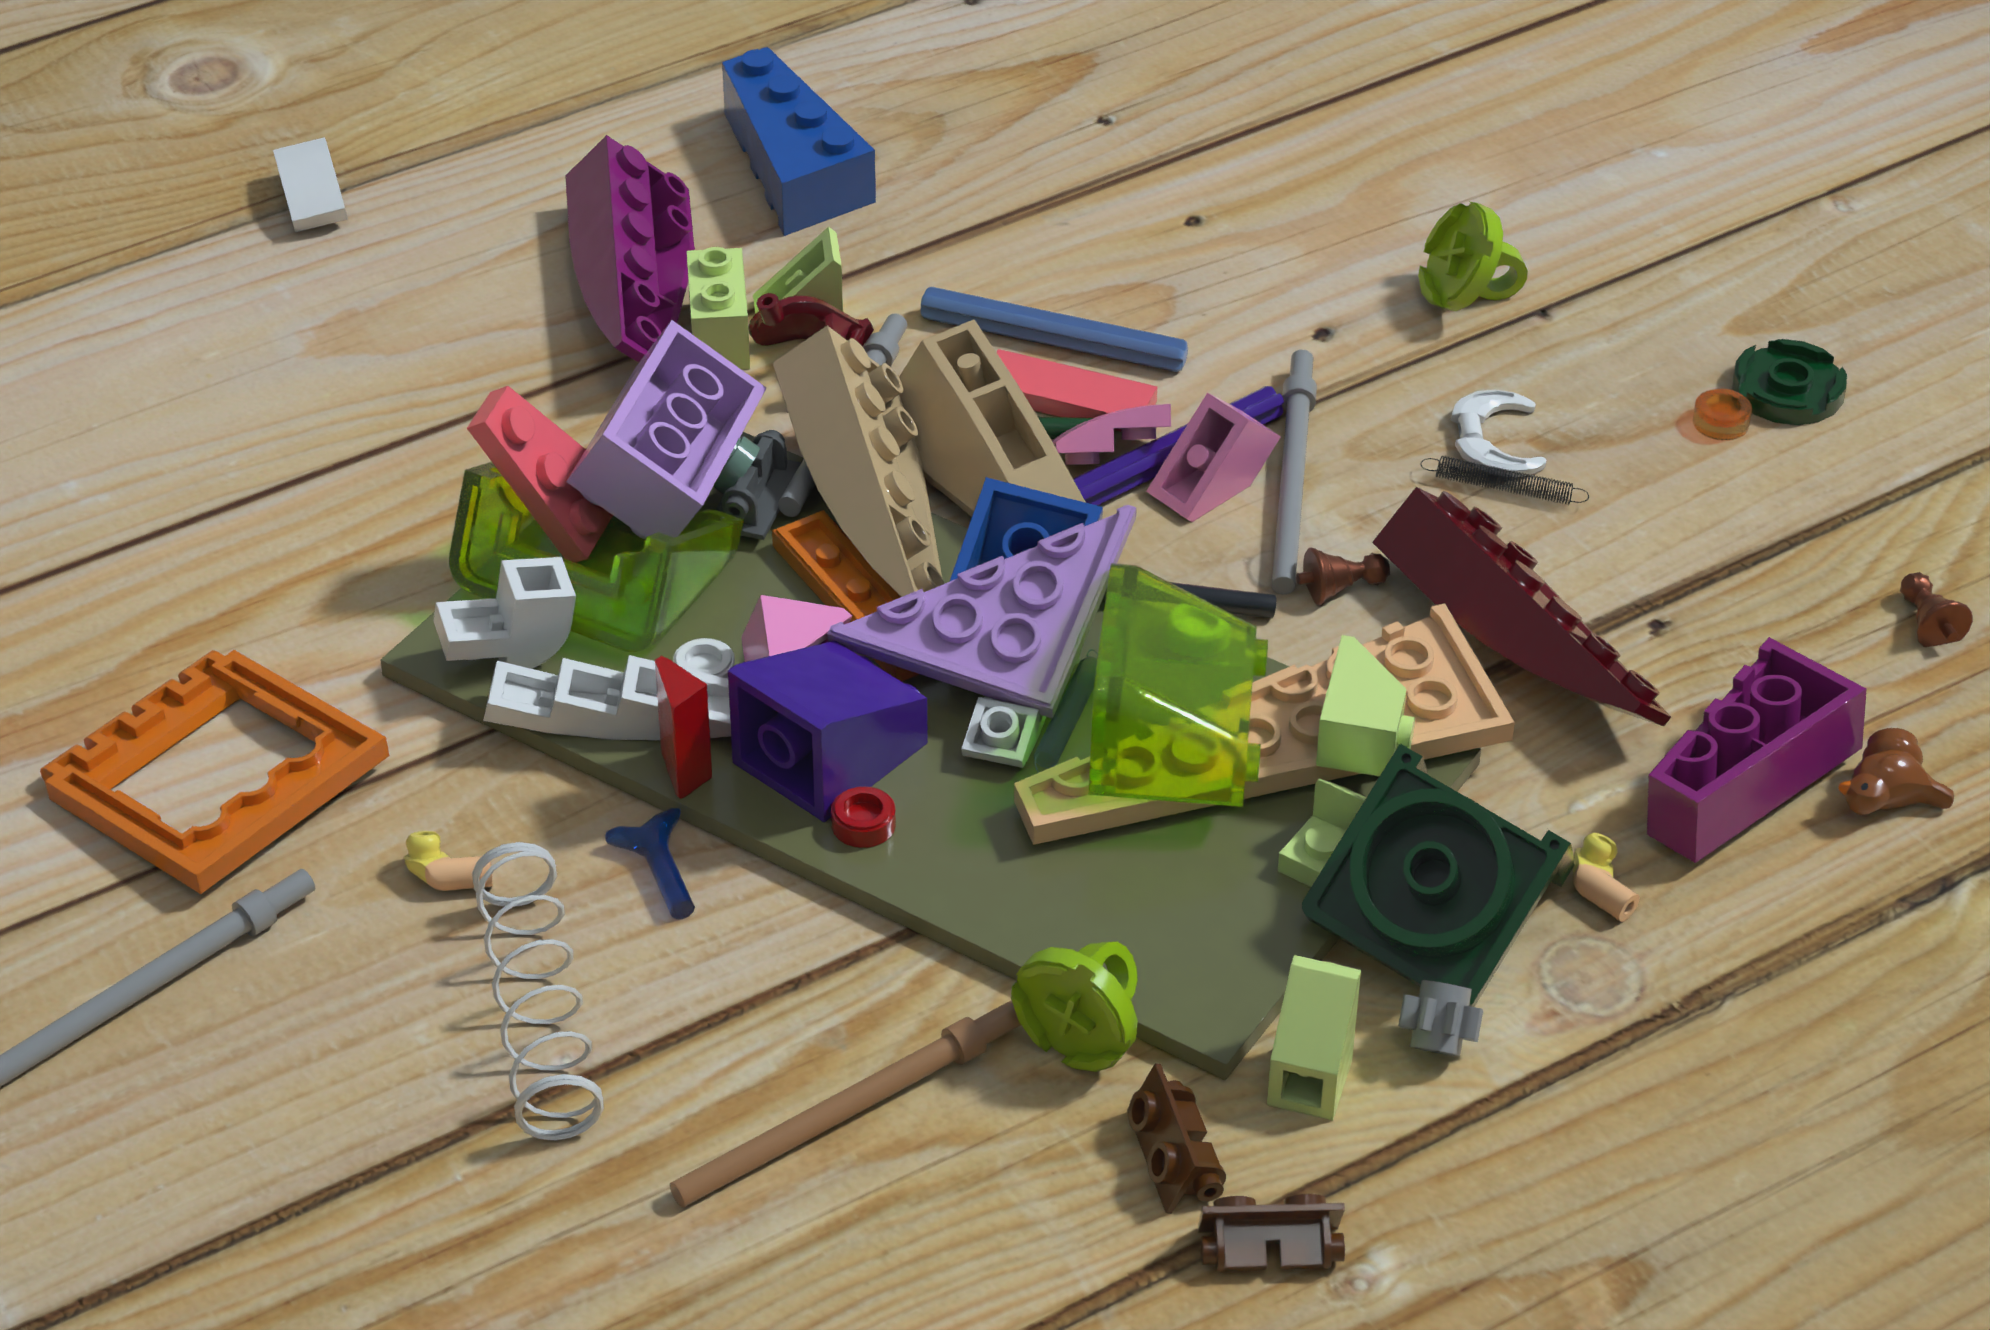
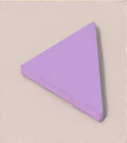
M1125 505L1118 508L1117 513L1087 526L1081 523L1037 541L1038 546L1006 559L1001 556L957 574V579L923 592V589L878 606L877 612L845 625L843 622L834 624L827 633L828 642L837 641L853 652L1002 702L1039 709L1040 715L1053 719L1135 522L1136 507Z

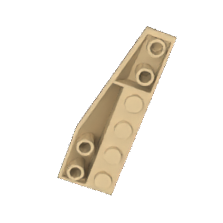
M974 319L920 342L899 376L903 385V392L899 395L904 409L912 417L918 429V435L914 437L922 460L924 477L929 483L971 517L986 477L1085 502L1038 416Z
M827 325L773 362L800 451L817 489L843 532L870 566L901 597L920 589L926 592L945 583L941 573L922 460L914 437L918 435V429L912 417L904 409L899 395L903 392V385L896 372L888 364L883 363L879 365L868 357L864 348L855 339L851 338L847 341Z

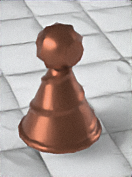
M1310 547L1304 555L1303 572L1296 574V581L1298 585L1306 584L1314 603L1317 606H1321L1325 600L1334 597L1335 594L1346 587L1352 586L1360 578L1367 581L1369 585L1374 584L1378 586L1386 582L1387 577L1390 575V564L1388 559L1383 557L1382 554H1375L1373 552L1364 556L1362 562H1353L1343 559L1341 556L1329 555Z
M1921 572L1909 573L1901 581L1900 592L1904 595V600L1910 601L1917 607V639L1923 647H1932L1961 641L1970 631L1973 623V615L1966 604L1945 599L1942 595L1933 594V584L1930 582L1929 576Z

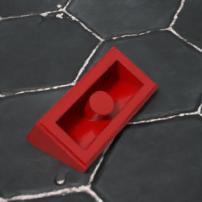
M661 655L655 659L661 753L675 794L678 798L682 799L712 778L707 684L667 657L665 658Z

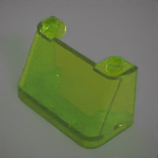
M489 462L464 471L449 552V568L453 579L467 592L485 599H496L501 560L562 557L576 594L570 631L619 650L634 653L656 645L732 561L738 549L744 520L717 510L707 509L697 512L680 533V536L674 538L657 532L646 536V540L637 536L629 526L610 520L588 559L575 563L564 559L495 465Z
M1111 563L1094 684L1088 795L1243 807L1245 781L1258 782L1261 744L1248 743L1253 676L1266 677L1268 640L1256 639L1257 627L1137 565Z

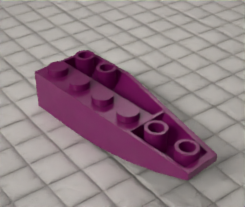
M606 135L565 175L569 243L575 274L584 301L597 326L614 348L639 363L670 321L673 320L678 323L688 285L687 251L695 250L689 189L675 174L670 172L664 173L647 162L644 156L634 147L629 145L623 146Z

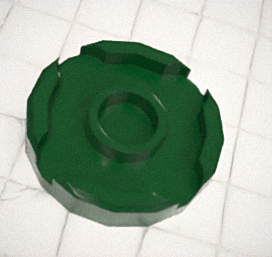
M1778 339L1769 341L1768 348H1761L1756 351V345L1747 348L1736 360L1732 391L1738 402L1754 415L1771 422L1789 425L1818 423L1833 416L1844 403L1847 373L1843 366L1839 370L1833 364L1834 356L1818 346L1804 341Z

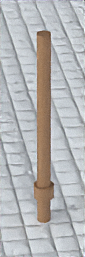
M1012 1000L975 1020L965 1017L942 1030V1038L670 1183V1190L675 1201L683 1208L950 1063L956 1062L959 1065H963L986 1052V1044L1021 1026Z

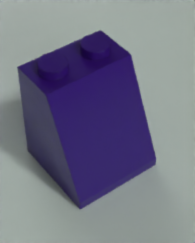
M837 641L739 663L728 670L733 764L822 822H826L831 818L833 801L842 792L855 787L873 786L928 743L927 697L922 695L912 685L904 684L875 666L867 657L854 653Z

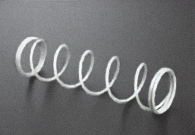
M523 842L503 844L488 851L477 861L472 877L478 910L488 922L484 936L485 952L497 967L492 981L493 996L500 1008L506 1012L500 1028L502 1044L509 1055L515 1059L509 1074L510 1090L517 1100L514 1106L516 1123L524 1133L537 1139L555 1141L572 1138L587 1131L599 1120L604 1109L601 1088L582 1076L561 1074L548 1076L534 1082L520 1094L516 1084V1073L519 1063L539 1070H562L573 1067L588 1057L592 1051V1041L585 1035L572 1031L555 1032L537 1039L518 1055L508 1041L507 1027L511 1016L531 1024H552L564 1021L580 1009L583 1004L582 995L575 988L569 986L549 985L530 991L509 1008L500 996L499 980L502 971L523 979H542L554 976L568 968L574 959L573 949L567 943L554 939L536 940L522 945L507 955L500 963L492 951L490 939L494 927L512 934L532 935L545 932L561 921L565 915L564 905L557 898L545 895L552 888L557 877L555 860L547 850L536 844ZM521 851L519 853L503 858L502 860L491 866L488 869V871L484 874V876L481 879H479L483 868L492 859L497 858L505 853ZM523 856H536L543 858L549 865L550 872L546 881L537 890L527 895L512 898L498 897L484 889L487 879L494 870L507 861ZM483 900L493 905L504 906V908L491 918L484 907ZM535 900L550 901L558 907V915L552 923L533 930H515L497 922L502 914L512 907L527 905ZM553 944L561 946L567 952V959L561 967L542 974H523L506 967L514 956L525 949L537 945ZM549 990L569 991L576 997V1005L573 1009L560 1017L531 1019L518 1015L515 1012L518 1006L531 996ZM556 1037H576L585 1043V1051L581 1057L569 1063L539 1065L524 1059L531 1049L542 1042ZM564 1084L585 1088L595 1097L586 1107L567 1113L547 1112L537 1109L527 1102L535 1093L541 1090ZM524 1107L533 1113L556 1118L581 1115L594 1108L592 1113L582 1122L569 1128L558 1130L536 1128L528 1124L522 1116Z

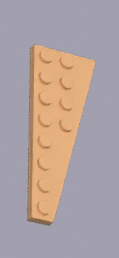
M1445 603L1430 607L1429 617L1405 627L1398 621L1382 627L1381 637L1362 644L1407 689L1404 715L1415 717L1411 750L1423 756L1424 760L1513 740L1515 722ZM1339 646L1332 648V655L1327 660L1313 666L1304 665L1300 668L1292 665L1219 696V706L1193 717L1187 711L1170 717L1169 727L1140 739L1134 732L1117 739V746L1112 751L1096 758L1089 756L1082 760L1075 757L1015 782L1014 803L1033 845L1315 784L1319 778L1329 781L1361 774L1316 766L1319 721Z

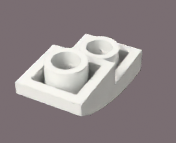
M325 137L273 150L295 232L348 219Z
M987 696L984 698L978 697L961 748L962 755L1023 768L1035 747L1047 717L1040 715L1039 709L1002 702Z

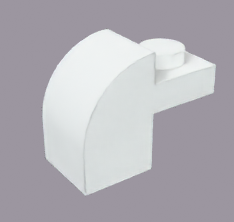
M562 557L501 560L496 599L436 602L433 621L446 661L499 658L501 662L530 669L543 664L557 653L568 638L572 626L576 594Z

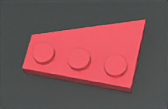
M509 386L490 392L468 425L467 430L567 563L571 565L588 559L613 515L601 506L589 502L580 491L566 482L586 449Z

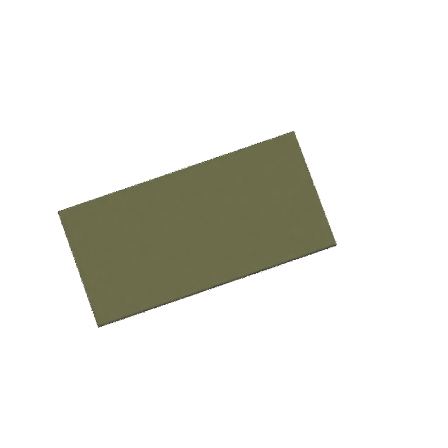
M742 432L741 436L746 437L752 442L755 438L754 436L745 432ZM787 451V460L802 463L803 457ZM815 485L797 516L789 517L779 511L764 540L708 529L707 524L723 496V493L712 487L703 506L666 552L651 541L637 536L628 525L613 515L588 559L569 565L536 521L447 601L496 599L501 560L562 557L576 594L572 626L568 638L557 653L543 664L533 668L534 670L558 675L562 659L566 658L624 672L629 655L655 661V659L662 655L673 661V656L680 646L700 638L715 639L728 645L734 653L736 665L745 662L741 637L760 595L825 605L773 547L772 530L822 510L828 514L840 529L841 527ZM931 513L944 583L950 582L968 528ZM1103 598L1080 654V661L1084 658L1093 660L1096 658L1099 660L1097 652L1103 670L1057 765L1075 757L1082 760L1089 756L1092 758L1101 756L1112 751L1117 746V739L1134 732L1140 739L1169 727L1170 717L1183 711H1187L1193 717L1219 706V696L1290 666L1229 640L1226 649L1213 658L1196 660L1183 657L1173 651L1168 643L1169 614L1143 603ZM434 613L380 660L382 676L1017 980L1018 975L1016 974L1035 952L1049 947L1073 949L1078 952L1090 943L1119 942L1126 946L1133 955L1137 967L1138 981L1135 994L1131 999L1138 1019L1136 1038L1223 1080L1230 1076L1281 1012L1294 955L1322 961L1339 940L1333 934L1309 921L1302 910V902L1311 887L1278 872L1279 852L1313 815L1315 784L1033 845L1014 803V783L1037 774V770L1042 772L1049 769L1040 766L1036 762V770L1034 754L1052 718H1046L1035 747L1023 768L963 756L961 748L978 697L984 698L985 696L919 674L902 682L912 685L922 695L927 697L928 743L871 786L886 792L893 799L896 808V828L893 835L884 843L869 848H858L844 844L834 835L832 818L822 822L733 764L731 737L710 738L712 778L686 797L680 799L676 796L661 753L660 740H611L562 735L483 721L494 669L499 658L446 661L433 621ZM865 656V657H867L875 666H877V667H879L880 669H882V668L876 663V661H875L873 658L868 657V656ZM1076 664V665L1074 666L1073 671H1072V673H1071V676H1070V678H1069V681H1068V683H1067V685H1066V688H1067V686H1068V684H1069V682H1070V680H1071V678H1072V676H1073V674H1074V672H1075V670H1076L1078 664ZM1481 748L1425 759L1424 762L1429 776L1458 792L1479 766ZM1039 756V758L1037 757V759H1038L1040 762H1042V763H1044V764H1047V765H1052V764H1049V763H1052V762L1046 761V760L1042 759L1040 756ZM1361 773L1329 780L1328 782L1346 787L1367 797L1380 776ZM1103 963V967L1107 970L1106 964Z

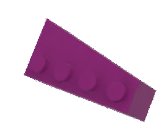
M1768 637L1759 648L1756 662L1751 667L1744 665L1733 677V687L1722 700L1715 698L1704 710L1701 725L1695 731L1687 730L1649 774L1647 835L1694 863L1698 862L1862 749L1867 689Z

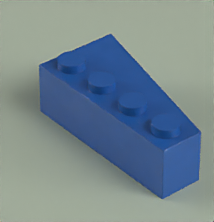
M764 47L762 49L750 50L741 56L722 62L725 116L742 151L747 152L750 158V167L755 178L760 179L765 188L766 201L770 209H775L778 215V225L783 236L876 203L875 149L770 48Z

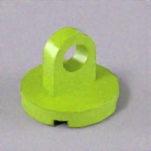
M1470 202L1471 204L1468 206L1460 203L1450 208L1437 221L1425 243L1423 252L1430 255L1427 261V268L1420 265L1418 277L1421 293L1430 304L1445 310L1459 311L1470 306L1479 296L1490 300L1506 299L1515 295L1523 288L1527 280L1528 270L1519 250L1503 242V229L1500 217L1493 209L1477 202ZM1498 266H1510L1504 275L1492 278Z
M1119 942L1090 943L1078 952L1073 949L1049 947L1035 952L1017 972V981L1013 984L1011 990V1000L1019 1023L1031 1040L1045 1052L1053 1047L1059 1053L1065 1055V1058L1061 1061L1065 1065L1074 1069L1093 1072L1114 1067L1135 1042L1138 1019L1131 999L1135 994L1138 981L1137 967L1133 955L1123 944ZM1103 963L1106 964L1107 970L1103 967Z

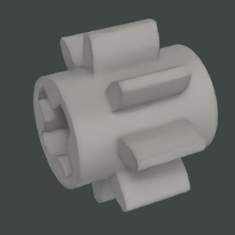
M1422 980L1419 997L1404 994L1398 1026L1402 1029L1413 1030L1410 1047L1433 1053L1460 1056L1463 1040L1478 1042L1483 1010L1469 1006L1472 989Z

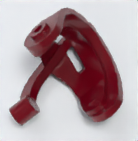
M767 293L758 298L756 304L759 312L752 317L748 326L750 336L755 343L762 346L794 339H808L828 325L847 341L853 338L863 347L874 331L872 323L868 318L863 320L855 319L823 300L802 295L779 300L778 296L773 293Z

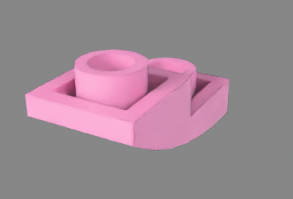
M1171 404L1139 406L1107 413L1067 430L1052 440L1058 453H1065V465L1100 464L1099 452H1114V429L1121 428L1122 440L1156 439V427H1171Z

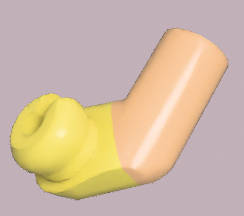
M418 831L408 836L406 839L408 855L404 856V861L411 873L432 888L440 891L474 888L472 872L477 861L482 856L450 857L445 852H441L440 836L434 831ZM491 861L483 868L479 879H481L484 876V874L488 871V869L492 866ZM492 874L487 879L484 888L493 887Z
M1591 833L1584 838L1582 848L1575 849L1573 855L1575 863L1573 867L1574 886L1581 896L1617 920L1624 922L1634 913L1640 897L1637 893L1613 878V865L1611 861L1617 855L1616 843L1607 836Z

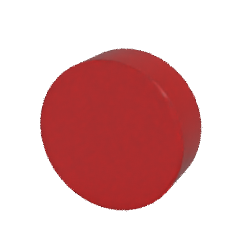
M855 787L842 792L833 801L831 807L832 830L834 835L844 844L858 848H869L884 843L893 835L896 828V808L893 799L886 792L873 787Z

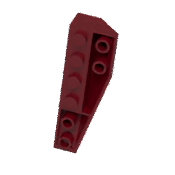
M1415 487L1372 543L1435 605L1445 603L1458 625L1484 645L1533 674L1610 709L1663 727L1670 720L1671 716L1655 700L1660 694L1659 691L1643 676L1633 670L1628 671L1618 660L1621 656L1619 652L1603 638L1593 633L1582 621V617L1566 604L1533 570L1538 561L1515 542L1509 541L1506 545L1497 536L1502 527L1481 509L1474 506L1470 511L1462 502L1446 491H1443L1439 497H1436Z

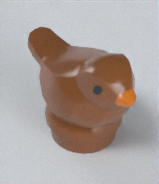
M1886 728L1873 733L1867 741V747L1862 754V760L1854 769L1852 779L1841 782L1838 786L1839 791L1845 796L1850 809L1859 815L1870 814L1879 809L1890 810L1917 803L1947 809L1954 802L1953 790L1935 781L1922 767L1923 755L1918 746L1917 738L1911 732L1900 728Z

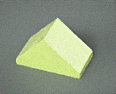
M827 227L753 294L755 314L759 312L756 304L758 298L767 293L776 294L779 300L791 296H811L823 300L843 312L842 265L837 233L833 229Z

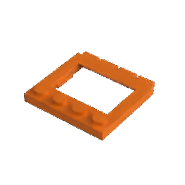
M212 650L178 674L180 683L174 679L168 680L133 704L131 707L133 715L126 711L120 713L84 739L86 749L78 744L74 745L42 767L40 773L45 781L49 799L199 894H202L390 755L387 739L382 734L236 650L231 651L226 656ZM239 699L315 742L314 749L307 755L298 758H286L268 771L269 779L263 787L251 792H239L221 805V814L216 821L206 826H192L184 833H180L162 822L159 814L120 790L115 792L111 790Z

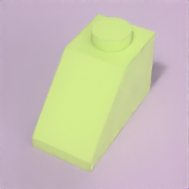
M1341 636L1319 721L1316 766L1380 776L1399 744L1411 749L1415 717L1404 715L1407 689L1352 636Z

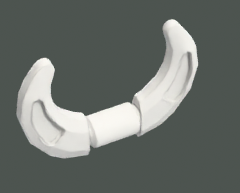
M1496 389L1476 391L1461 398L1455 404L1451 416V421L1458 424L1460 439L1455 441V446L1461 457L1469 461V463L1475 462V464L1489 465L1492 468L1495 466V468L1509 469V471L1512 470L1515 473L1518 471V473L1523 472L1524 474L1531 475L1543 470L1546 465V458H1521L1503 453L1493 446L1490 441L1483 439L1481 423H1484L1486 418L1501 410H1519L1532 413L1535 410V402L1514 392Z

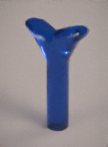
M670 808L660 812L641 827L617 826L608 830L605 834V840L609 845L635 852L647 860L672 918L684 919L689 917L694 912L695 906L669 850L671 833L679 821L681 810L679 808Z

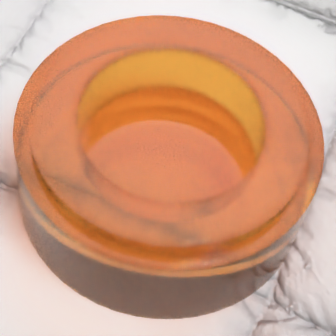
M1712 389L1700 394L1695 401L1693 425L1701 434L1712 439L1734 440L1740 438L1749 430L1752 405L1746 397L1733 390Z

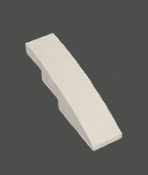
M629 655L624 672L563 658L558 675L497 661L483 721L562 735L611 740H660L655 661ZM685 669L707 684L710 738L731 737L728 679Z

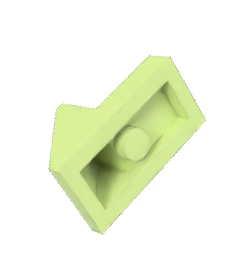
M1319 778L1315 783L1313 815L1279 852L1278 872L1312 887L1367 797L1346 787Z

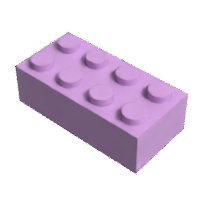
M671 320L632 372L566 482L580 491L589 502L601 506L628 525L637 536L651 541L666 552L703 506L762 398L766 387Z

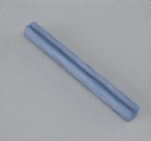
M936 287L927 288L921 300V316L928 320L959 326L974 319L980 329L985 332L1174 372L1181 371L1187 360L1188 343L1180 338Z

